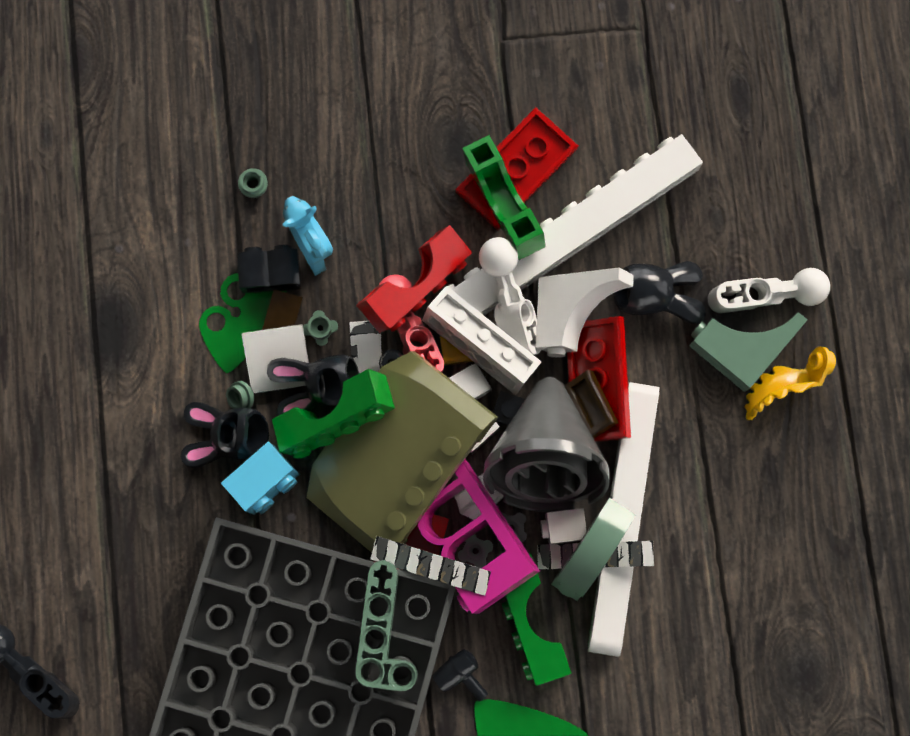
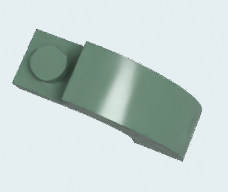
M609 498L551 585L559 589L563 595L571 597L576 601L583 597L612 556L636 515Z

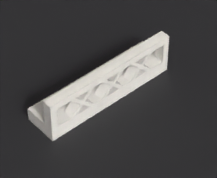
M447 286L427 307L422 321L515 395L542 362Z

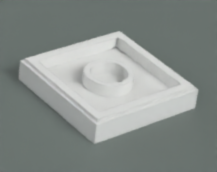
M303 324L242 333L250 386L253 393L306 386L304 381L274 382L267 375V365L271 360L277 358H288L309 363Z

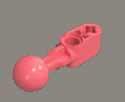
M396 274L385 277L379 283L381 285L388 281L393 285L403 288L413 286L406 277ZM410 310L403 316L406 321L397 329L403 343V354L415 351L440 372H443L444 360L431 331L423 325L421 318L414 315ZM418 341L424 346L416 347L411 342Z

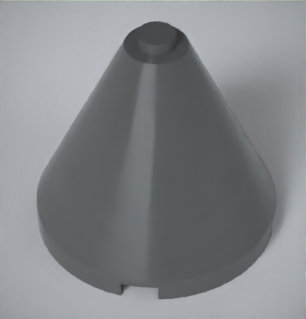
M546 377L535 383L485 460L483 482L486 489L491 495L494 494L495 490L503 494V502L508 505L537 512L575 509V502L588 498V504H592L602 498L609 488V467L564 384L553 377Z

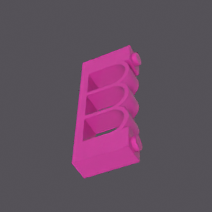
M465 458L455 472L458 479L442 489L418 522V527L421 535L427 541L443 546L441 556L455 560L457 548L465 540L489 524L506 551L481 568L491 571L485 596L455 587L459 593L457 600L466 612L470 610L472 614H480L539 573L540 570ZM466 489L482 515L452 536L445 539L440 538L432 527L434 512L441 505Z

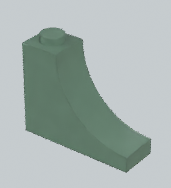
M798 312L780 327L765 332L753 333L731 329L712 319L707 325L701 322L692 332L691 336L694 340L689 346L745 392L752 387L808 319Z

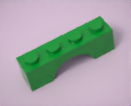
M490 135L462 148L466 165L506 238L514 244L518 252V260L545 248L544 232L532 210L524 204L517 193L503 158Z
M367 369L344 381L339 403L330 414L318 419L314 412L297 407L273 418L272 423L279 452L291 455L294 458H304L309 456L312 450L320 446L331 445L335 442L336 438L358 431L360 429L359 426L382 419L385 413L395 409L386 375Z
M538 573L505 595L507 601L501 603L507 621L513 619L517 630L511 633L517 651L523 649L527 660L521 663L527 681L533 679L536 686L572 674L562 643L541 639L533 632L527 621V601L533 590L541 584Z

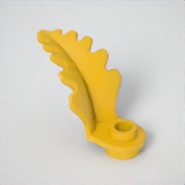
M819 346L809 355L808 363L804 369L775 366L772 368L774 374L763 373L759 377L762 384L754 383L750 388L754 392L746 395V399L749 401L745 405L747 410L746 419L753 420L758 412L763 411L764 405L769 406L775 398H784L788 392L802 393L810 387L822 386L826 376L831 374L835 368L836 358L834 353L826 347Z

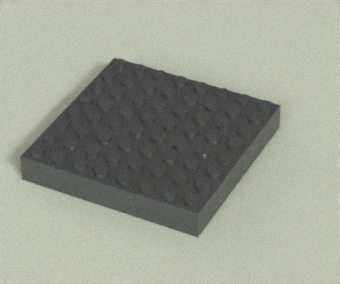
M216 517L149 736H415L456 588L437 580L397 569L398 585L388 658L411 662L417 669L418 677L413 687L407 691L366 687L359 683L356 678V663L368 573L370 567L375 562ZM382 566V570L375 573V577L380 578V588L373 586L372 593L382 592L391 595V588L384 589L386 579L392 578V573L387 571V566ZM378 597L372 601L371 610L376 616H383L388 611V603L384 598ZM371 630L367 635V643L372 648H380L383 645L384 636L378 630ZM369 662L363 666L362 672L364 677L371 681L379 677L380 669L375 663ZM398 667L394 672V678L399 684H407L412 679V673L407 667Z

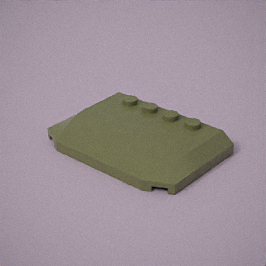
M411 351L382 366L378 371L387 377L395 409L385 413L384 417L378 421L367 422L359 426L360 429L354 433L344 434L336 438L333 444L324 447L312 464L307 499L371 553L376 536L404 545L407 543L409 534L476 443L481 442L498 419L494 413L415 351Z

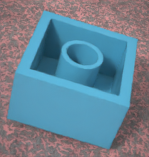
M268 441L222 481L221 484L244 511L253 515L257 512L263 514L275 503L272 499L279 492L282 491L285 494L298 483L295 478L300 474L283 454Z

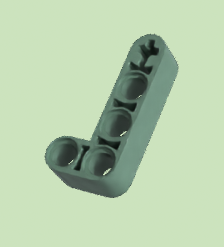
M386 560L375 562L370 567L368 573L356 663V678L359 683L366 687L407 691L416 683L418 674L415 665L411 662L388 658L398 585V570L394 564ZM382 566H387V571L392 573V578L386 579L384 589L391 588V595L382 592L372 593L373 586L380 588V578L375 577L376 571H381ZM378 597L384 598L388 603V611L383 616H376L371 610L372 601ZM371 630H378L383 634L384 642L380 648H372L368 645L367 635ZM372 662L379 667L380 674L376 680L370 681L364 677L362 669L366 663ZM404 666L411 671L412 679L409 683L402 685L395 680L394 672L396 668Z

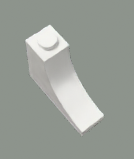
M611 268L539 277L536 348L546 351L547 356L565 357L566 352H577L580 333L590 313L609 295L619 290L633 287V275L621 268Z

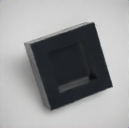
M500 391L493 411L498 417L495 422L508 426L525 399Z

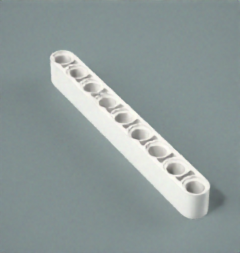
M628 382L631 438L618 440L610 498L636 516L620 542L638 541L659 397V387ZM604 567L598 575L588 652L615 657L620 656L634 567Z

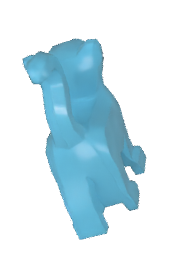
M291 196L284 202L283 217L285 222L282 225L283 227H289L308 265L316 276L327 270L324 259L332 254L333 247L313 216L317 207H311L306 201Z

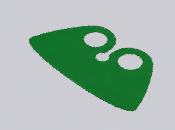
M238 273L230 275L225 279L221 286L220 294L222 300L227 305L233 308H240L241 315L233 317L228 309L222 306H212L204 311L199 320V328L207 348L217 364L226 373L233 371L246 358L242 333L262 330L273 291L245 293V296L239 300L231 299L228 296L227 288L232 282L239 281ZM220 313L224 316L225 326L222 330L212 331L208 328L207 318L211 314Z
M483 699L480 702L477 700L474 704L478 736H588L582 729L563 719L518 704L492 699Z

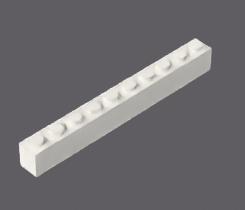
M681 134L675 139L672 136L665 139L657 146L658 151L652 155L648 153L643 154L634 161L633 164L635 166L628 171L621 169L610 177L609 180L611 182L603 188L600 185L594 187L585 195L586 199L579 204L574 201L567 205L561 211L563 215L554 221L552 218H548L542 222L540 226L544 232L546 247L518 260L516 267L512 271L515 284L521 288V291L537 281L539 277L544 276L699 171L703 162L685 137ZM476 267L469 271L463 277L465 281L456 287L454 284L447 286L484 316L494 310L498 303L495 293L498 288L495 276L486 273L483 268L480 270Z

